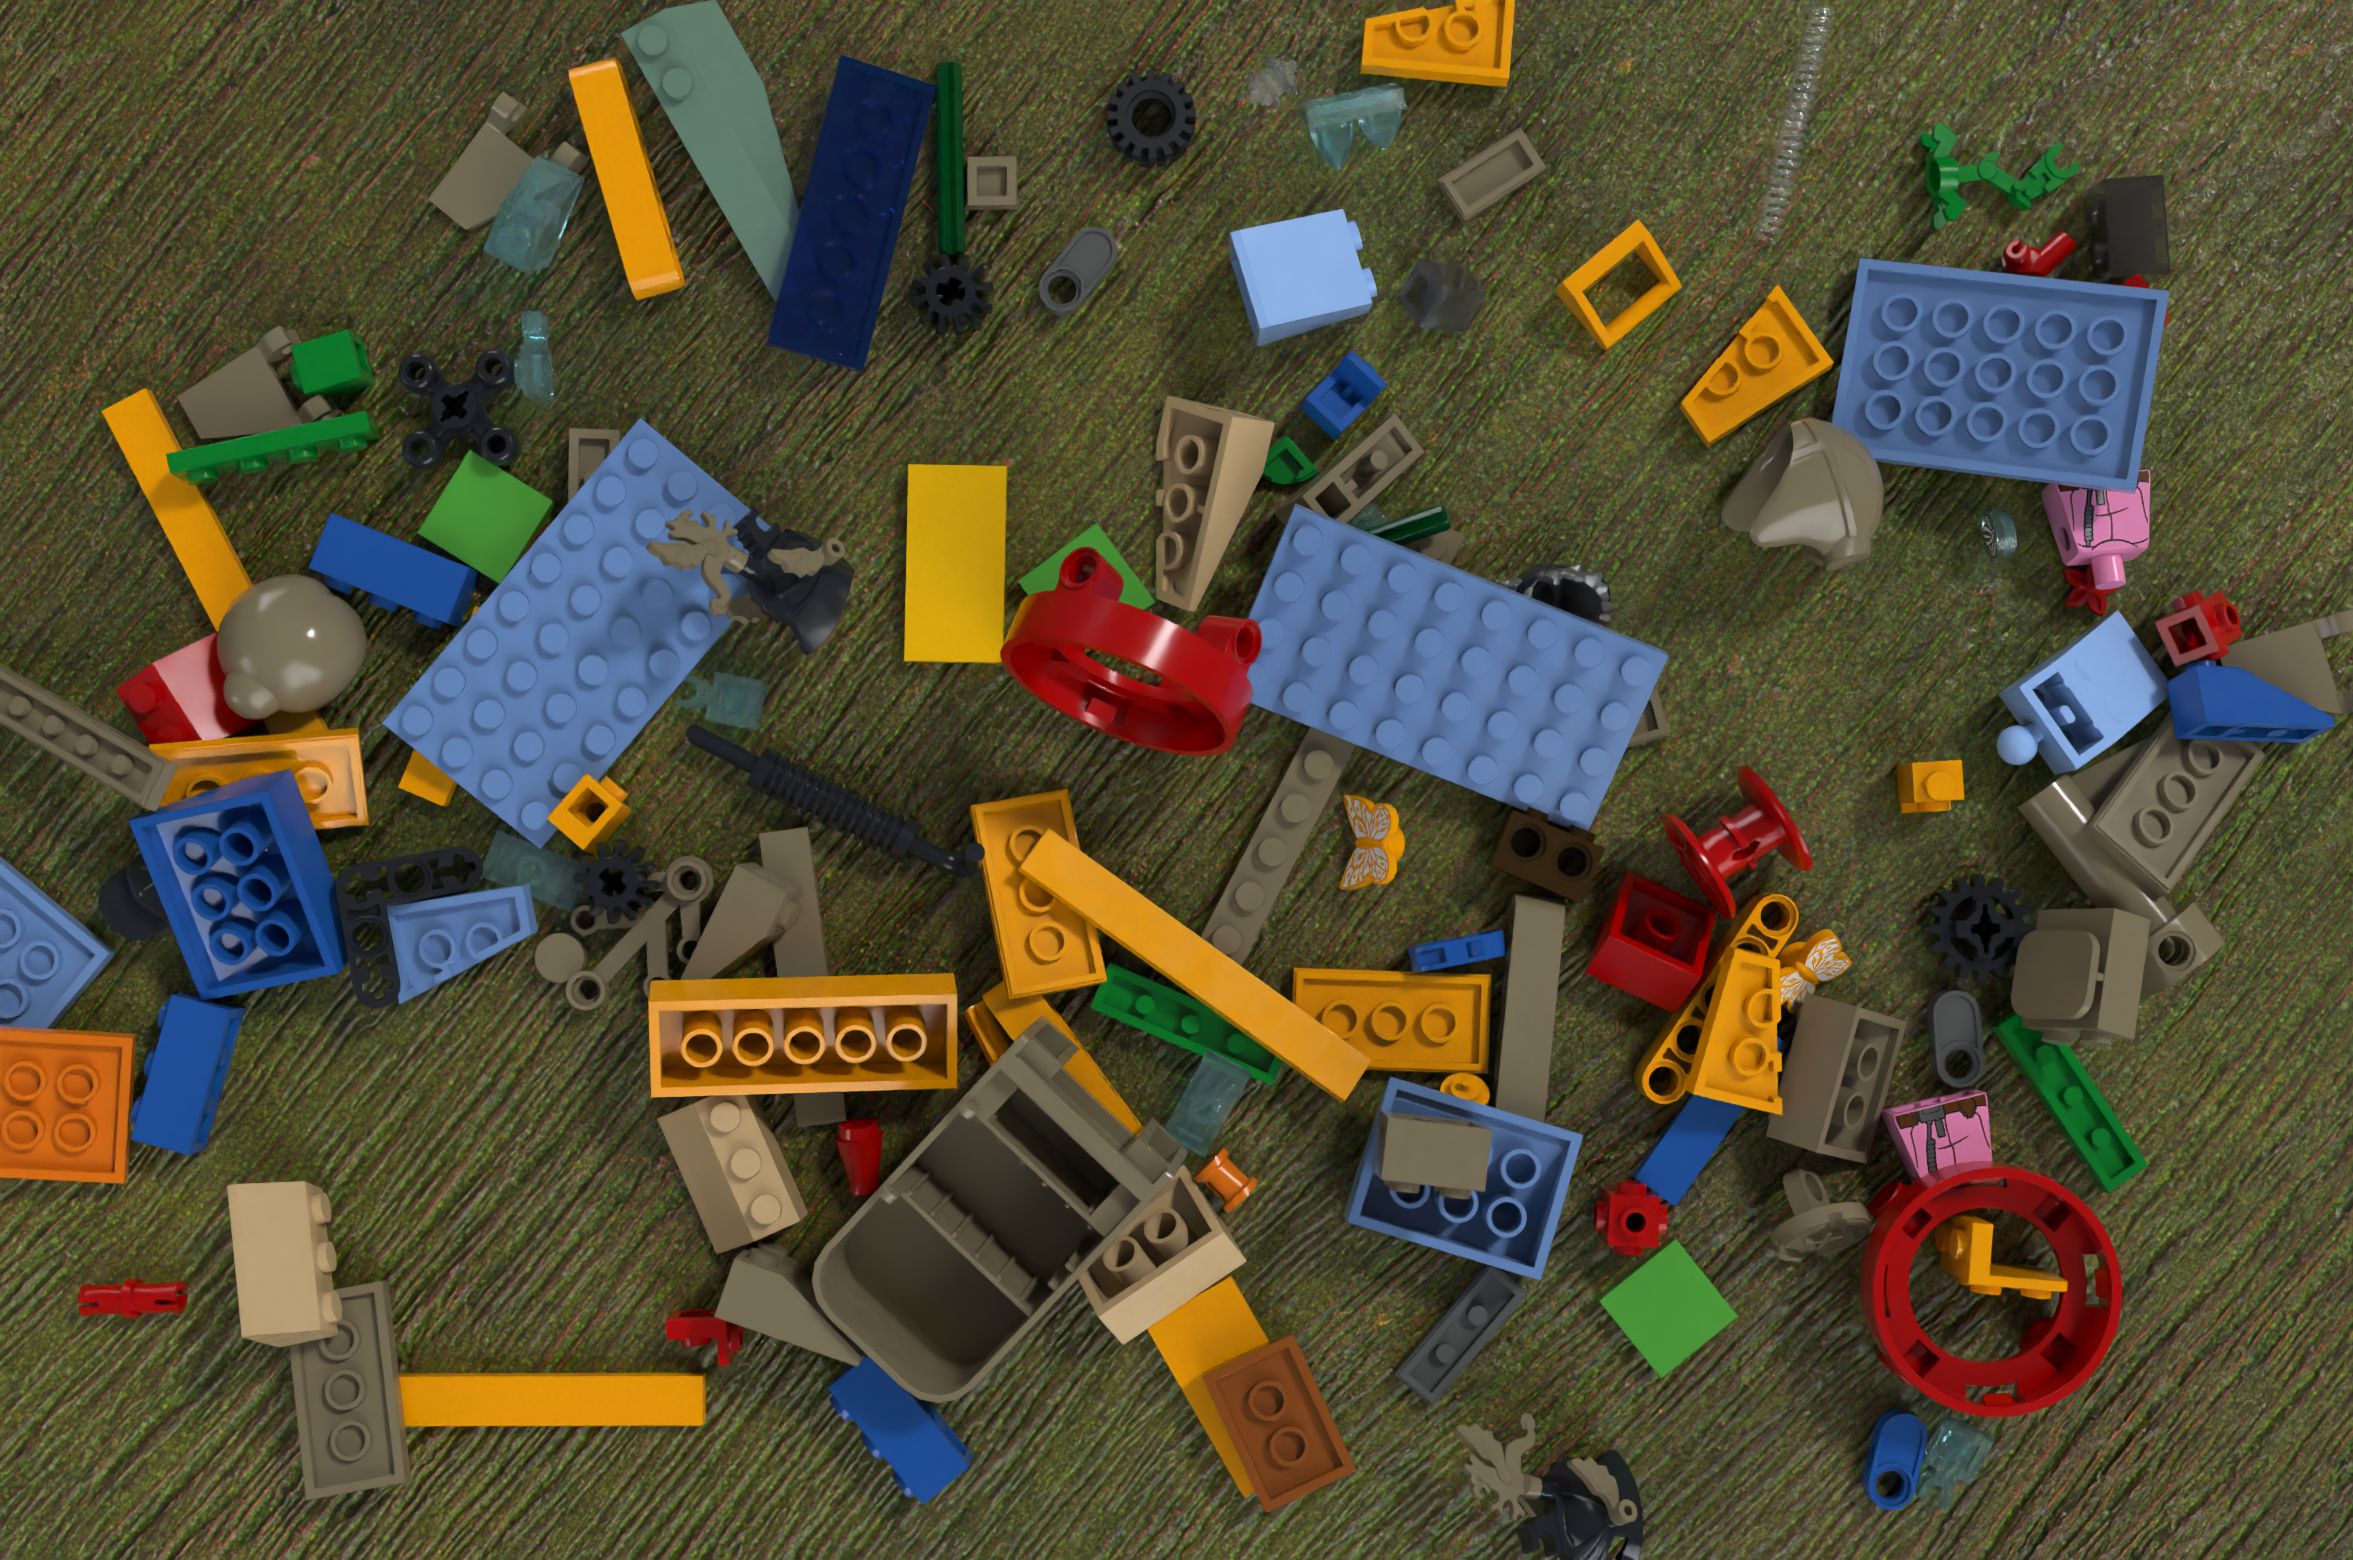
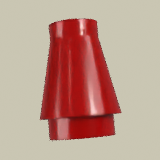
M864 1118L842 1122L838 1125V1135L835 1136L834 1141L849 1182L850 1194H873L879 1188L883 1131L878 1130L877 1120Z

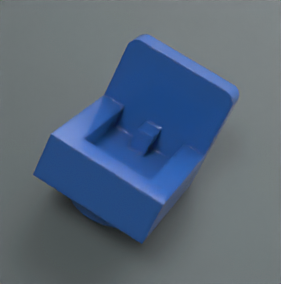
M1351 351L1343 358L1337 368L1305 398L1299 408L1335 441L1369 408L1385 388L1386 382L1369 363L1363 361Z

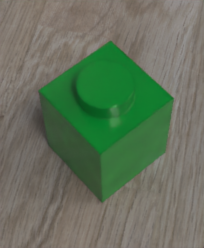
M348 329L290 346L295 361L289 364L293 382L299 391H304V394L311 398L318 394H323L325 399L330 396L337 397L376 385L363 339Z

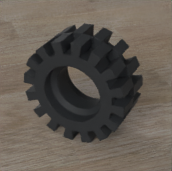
M1146 70V76L1139 77L1136 72L1129 76L1128 83L1124 84L1121 81L1118 84L1115 96L1111 94L1107 111L1108 132L1117 152L1122 151L1127 161L1132 163L1133 160H1137L1140 162V167L1149 168V163H1157L1158 168L1166 166L1165 161L1172 159L1173 162L1179 159L1180 152L1183 149L1187 151L1191 144L1196 124L1193 98L1190 92L1186 93L1185 85L1179 79L1176 83L1172 81L1171 74L1166 72L1162 73V77L1155 76L1154 70ZM1157 102L1169 111L1171 122L1164 133L1155 137H1147L1135 129L1132 117L1135 110L1141 104Z

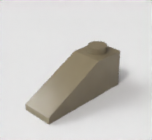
M1394 413L1303 485L1275 510L1274 514L1285 527L1295 503L1346 524L1420 457L1424 451Z
M756 863L736 864L680 980L724 979L781 936L784 930L789 931L793 927L801 913L802 906L798 902L804 890Z

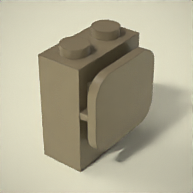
M2116 908L2039 910L2036 931L2028 933L2019 945L2012 985L2011 1004L2016 1014L2023 1017L2022 1027L2042 1032V1041L2058 1045L2071 1046L2073 1045L2074 1038H2079L2081 1043L2110 1047L2112 1039H2134L2151 919Z

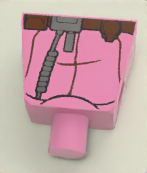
M2139 470L2135 494L2049 483L2041 491V498L2063 563L2067 566L2091 564L2095 589H2113L2125 585L2123 561L2134 560L2148 548L2150 471Z
M1968 1088L1882 1110L1884 1122L1912 1183L1946 1166L1972 1161H1992L1986 1092ZM1969 1182L1962 1183V1184L1957 1185V1186H1955V1187H1959V1186H1963V1185H1969Z

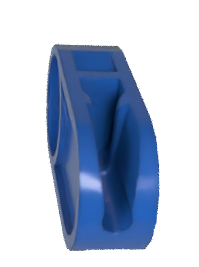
M1503 929L1439 940L1407 948L1411 959L1412 972L1440 969L1508 954Z
M1894 1408L1885 1411L1878 1418L1862 1476V1485L1865 1493L1877 1506L1886 1510L1900 1509L1911 1501L1915 1493L1927 1444V1432L1924 1424L1915 1415L1904 1409ZM1886 1471H1895L1901 1478L1899 1491L1889 1497L1879 1495L1876 1490L1878 1476Z

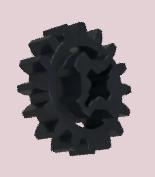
M1971 874L1969 886L1963 878L1952 879L1954 892L1951 893L1945 889H1938L1935 893L1941 901L1940 906H1926L1925 908L1928 914L1934 916V923L1922 926V931L1932 933L1935 937V940L1930 942L1926 949L1930 952H1942L1943 955L1937 963L1940 968L1947 969L1955 964L1954 977L1966 979L1972 971L1974 981L1986 982L1988 970L1995 978L2002 979L2006 977L2004 964L2015 967L2016 953L2023 940L2024 933L2036 930V925L2025 923L2023 920V916L2032 910L2031 905H2017L2015 901L2021 891L2018 888H2008L2002 891L2004 879L1992 877L1986 885L1984 875ZM1994 900L2003 908L2007 918H2003L1994 910ZM1962 901L1963 908L1953 919H1950L1953 910ZM1986 923V932L1972 934V924ZM2007 937L2004 946L1995 955V948ZM1950 938H1955L1963 946L1964 955L1967 958L1957 952Z

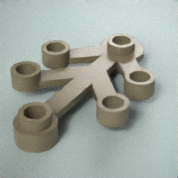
M683 856L674 860L666 872L647 873V880L660 881L661 888L658 890L646 889L645 891L665 892L652 908H638L639 919L635 921H629L622 911L619 923L610 924L607 920L606 909L599 917H595V924L592 928L585 929L581 926L579 917L583 911H589L592 905H583L573 911L571 925L577 933L582 935L594 934L600 929H631L593 970L577 972L569 979L566 985V996L572 1006L580 1010H591L600 1007L608 998L609 982L645 943L647 947L648 976L643 983L645 995L649 998L650 983L656 977L674 980L673 976L668 973L666 920L680 906L683 939L677 945V955L683 963L688 964L690 958L685 954V946L691 940L698 943L702 936L700 902L711 894L714 887V874L706 861L696 856ZM623 871L619 873H610L609 878L613 880L616 875H624L625 873ZM687 871H692L698 876V885L693 890L686 889L682 884V877ZM587 980L595 982L598 987V993L593 999L587 998L582 992V986Z

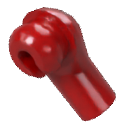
M2058 231L2041 248H2033L2028 245L2022 246V241L2016 240L2010 242L2004 248L2002 265L2010 274L2046 277L2076 249V244L2063 231Z

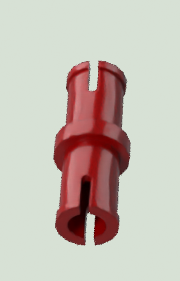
M139 1278L127 1279L123 1284H84L79 1290L77 1301L78 1303H89V1305L80 1306L78 1309L84 1317L122 1314L126 1319H137L143 1313L173 1312L180 1314L186 1309L188 1294L177 1295V1293L186 1291L187 1286L183 1281L143 1283Z

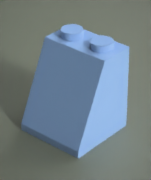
M1343 209L1241 229L1230 233L1228 255L1257 347L1369 313L1372 306L1371 298L1377 296V288L1371 269L1369 267L1361 268L1356 252L1363 249L1358 226L1355 220L1347 222Z

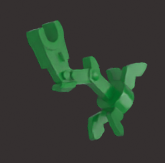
M1941 122L1936 123L1932 127V135L1923 133L1919 136L1921 148L1928 150L1925 158L1927 163L1925 180L1927 190L1931 195V203L1937 210L1931 216V228L1933 231L1941 229L1947 222L1955 220L1963 212L1967 203L1956 193L1961 184L1985 182L2007 196L2008 204L2024 212L2031 208L2029 200L2039 195L2042 197L2046 196L2066 180L2073 177L2081 166L2078 161L2064 170L2056 166L2054 161L2055 155L2064 147L2059 142L2047 148L2028 170L2023 179L2018 180L1995 165L2000 155L1998 151L1987 154L1978 164L1958 166L1956 159L1953 156H1949L1957 137L1950 128Z

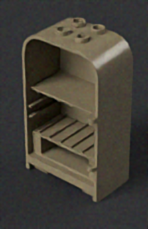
M1043 1015L1018 1037L824 1246L814 1263L812 1285L816 1301L827 1317L900 1387L920 1400L936 1403L957 1400L974 1389L1175 1177L1188 1154V1151L1153 1118L1135 1135L1077 1081L1063 1066L1079 1048Z

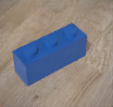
M330 513L309 565L310 569L324 574L321 581L324 585L350 594L353 586L370 592L367 602L392 612H396L399 604L416 611L413 617L414 621L440 631L444 622L460 627L481 576V572L333 513Z
M192 992L172 994L170 1000L163 1004L157 1022L158 1028L162 1029L157 1048L151 1050L144 1067V1075L148 1077L143 1096H140L135 1102L131 1113L130 1121L132 1125H135L131 1140L186 1155L206 1150L246 1007L214 998L202 1001L199 994Z
M867 1354L859 1367L850 1365L836 1376L828 1387L829 1391L833 1394L829 1397V1400L836 1412L844 1420L849 1421L852 1418L864 1432L861 1435V1440L865 1447L876 1459L879 1460L884 1457L896 1471L892 1474L895 1483L907 1497L912 1498L915 1495L924 1505L970 1467L973 1454L929 1401L918 1399L900 1387Z

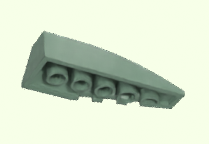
M709 0L666 8L622 32L621 35L774 301L778 303L817 281L819 278L804 224L799 213L794 188L784 159L782 145L772 116L765 85L717 1Z

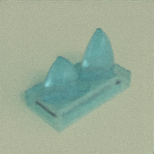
M1396 82L1300 102L1303 122L1310 129L1315 146L1321 156L1337 170L1342 168L1350 152L1354 119H1358L1361 130L1373 144L1385 150L1392 143L1398 132L1401 121V109H1406L1403 88Z

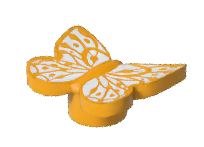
M1344 795L1345 809L1357 839L1355 841L1356 849L1348 861L1339 888L1341 890H1354L1366 887L1371 882L1374 884H1388L1394 879L1397 871V862L1401 859L1405 848L1404 835L1398 827L1399 817L1397 811L1391 804L1377 803L1375 805L1372 801L1357 795Z
M1829 929L1815 933L1807 942L1799 941L1790 944L1777 957L1780 960L1781 1005L1783 1004L1792 1015L1797 1014L1803 1005L1806 992L1815 994L1816 985L1820 981H1830L1844 973L1852 964L1850 958L1841 951L1842 946L1838 937Z

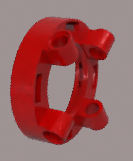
M1092 547L1075 549L1064 559L1054 591L1033 593L1022 600L1001 648L1000 656L1003 665L1011 676L1038 699L1064 715L1102 733L1162 752L1187 756H1213L1225 753L1233 747L1253 696L1252 686L1246 676L1250 665L1258 658L1262 646V634L1256 621L1210 615L1202 621L1195 635L1162 617L1119 602L1124 587L1123 578ZM1086 649L1095 650L1144 668L1162 677L1160 684L1156 687L1121 675L1085 655Z
M1972 1161L1943 1167L1921 1177L1909 1186L1895 1179L1885 1185L1872 1199L1867 1211L1877 1220V1223L1868 1239L1862 1260L1860 1274L1862 1307L1871 1335L1880 1350L1875 1356L1909 1387L1914 1385L1930 1398L1956 1411L1983 1417H2012L2039 1411L2066 1398L2078 1389L2100 1365L2111 1346L2120 1319L2122 1306L2121 1272L2116 1252L2103 1225L2090 1208L2071 1191L2056 1183L2042 1172L2036 1174L2025 1168L2001 1162ZM2003 1178V1186L1996 1184H1973L1982 1182H1999ZM1966 1182H1970V1183H1971V1184H1969V1185H1963V1186L1955 1187V1186L1960 1185V1184H1962V1183H1966ZM1977 1208L2002 1209L2020 1215L2046 1238L2056 1257L2060 1277L2068 1281L2067 1292H2060L2053 1317L2043 1316L2027 1328L2018 1343L2020 1352L2007 1358L1993 1361L1966 1360L1940 1349L1921 1329L1913 1313L1909 1298V1274L1912 1261L1917 1249L1928 1233L1945 1219L1957 1213ZM2082 1255H2097L2099 1268L2094 1269L2096 1297H2099V1304H2085L2087 1279ZM2014 1383L2015 1397H2012L2010 1392L1982 1394L1983 1401H1971L1966 1397V1384L1974 1386H1999Z

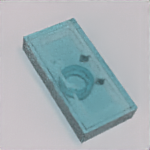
M497 830L483 864L482 877L505 887L529 883L533 898L568 912H573L578 903L576 896L583 891L585 883L574 881V874L589 873L590 869L578 860L545 847L539 849L528 840L503 830Z
M1207 1049L1167 1120L1164 1129L1183 1147L1205 1158L1249 1080L1251 1071Z

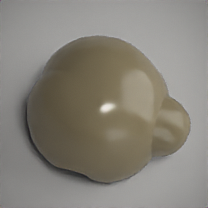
M286 574L252 585L232 601L219 626L217 655L221 669L226 676L223 686L226 704L239 716L252 720L266 718L279 710L291 713H304L330 704L356 676L365 660L367 637L360 616L347 602L333 595L322 582L312 577Z

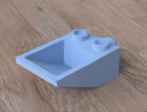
M2119 610L2108 615L1998 693L2019 723V725L2010 726L2003 730L1997 739V752L2005 762L2012 765L2025 764L2033 759L2038 750L2054 774L2077 770L2117 742L2168 697L2167 678Z

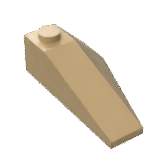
M1173 396L1166 397L1156 442V461H1163V489L1156 490V506L1163 507V533L1156 539V599L1186 611H1196L1264 472L1274 422L1239 411Z

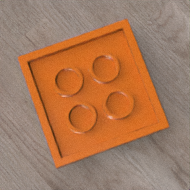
M0 1026V1178L124 1184L127 1181L137 1034Z

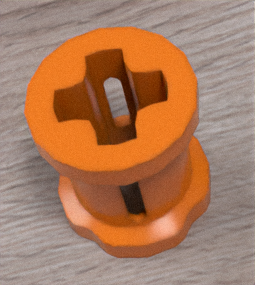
M1221 1147L1196 1171L1192 1178L1197 1183L1204 1182L1224 1202L1222 1208L1229 1213L1253 1191L1258 1181L1253 1176L1247 1178L1227 1157L1229 1152L1224 1147Z

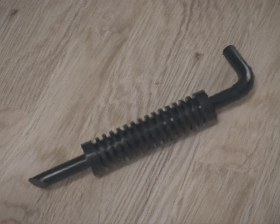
M693 724L687 728L686 736L691 744L750 773L748 787L760 793L766 790L765 795L768 797L775 794L774 800L780 802L783 798L784 805L789 806L792 803L791 808L796 811L801 807L800 812L804 815L810 812L809 817L812 819H816L819 816L818 822L824 824L828 821L827 827L831 829L836 825V831L841 833L845 830V836L847 837L854 834L853 839L857 842L862 838V844L865 846L872 843L871 849L875 851L880 847V853L883 855L890 852L889 858L901 864L904 863L910 854L940 869V871L958 878H973L982 870L985 849L979 843L969 844L965 849L964 856L948 852L918 837L922 824L910 818L905 822L904 815L899 814L895 817L896 811L891 809L887 813L886 806L881 805L880 808H877L878 802L873 800L869 804L868 797L864 796L860 799L861 794L858 792L851 795L852 789L848 787L843 791L842 784L837 783L834 786V780L829 778L825 781V775L819 774L816 777L817 772L813 769L807 772L808 767L805 765L798 768L799 762L795 760L790 764L789 757L784 756L781 759L782 754L769 747L763 751L761 756H758L698 725Z

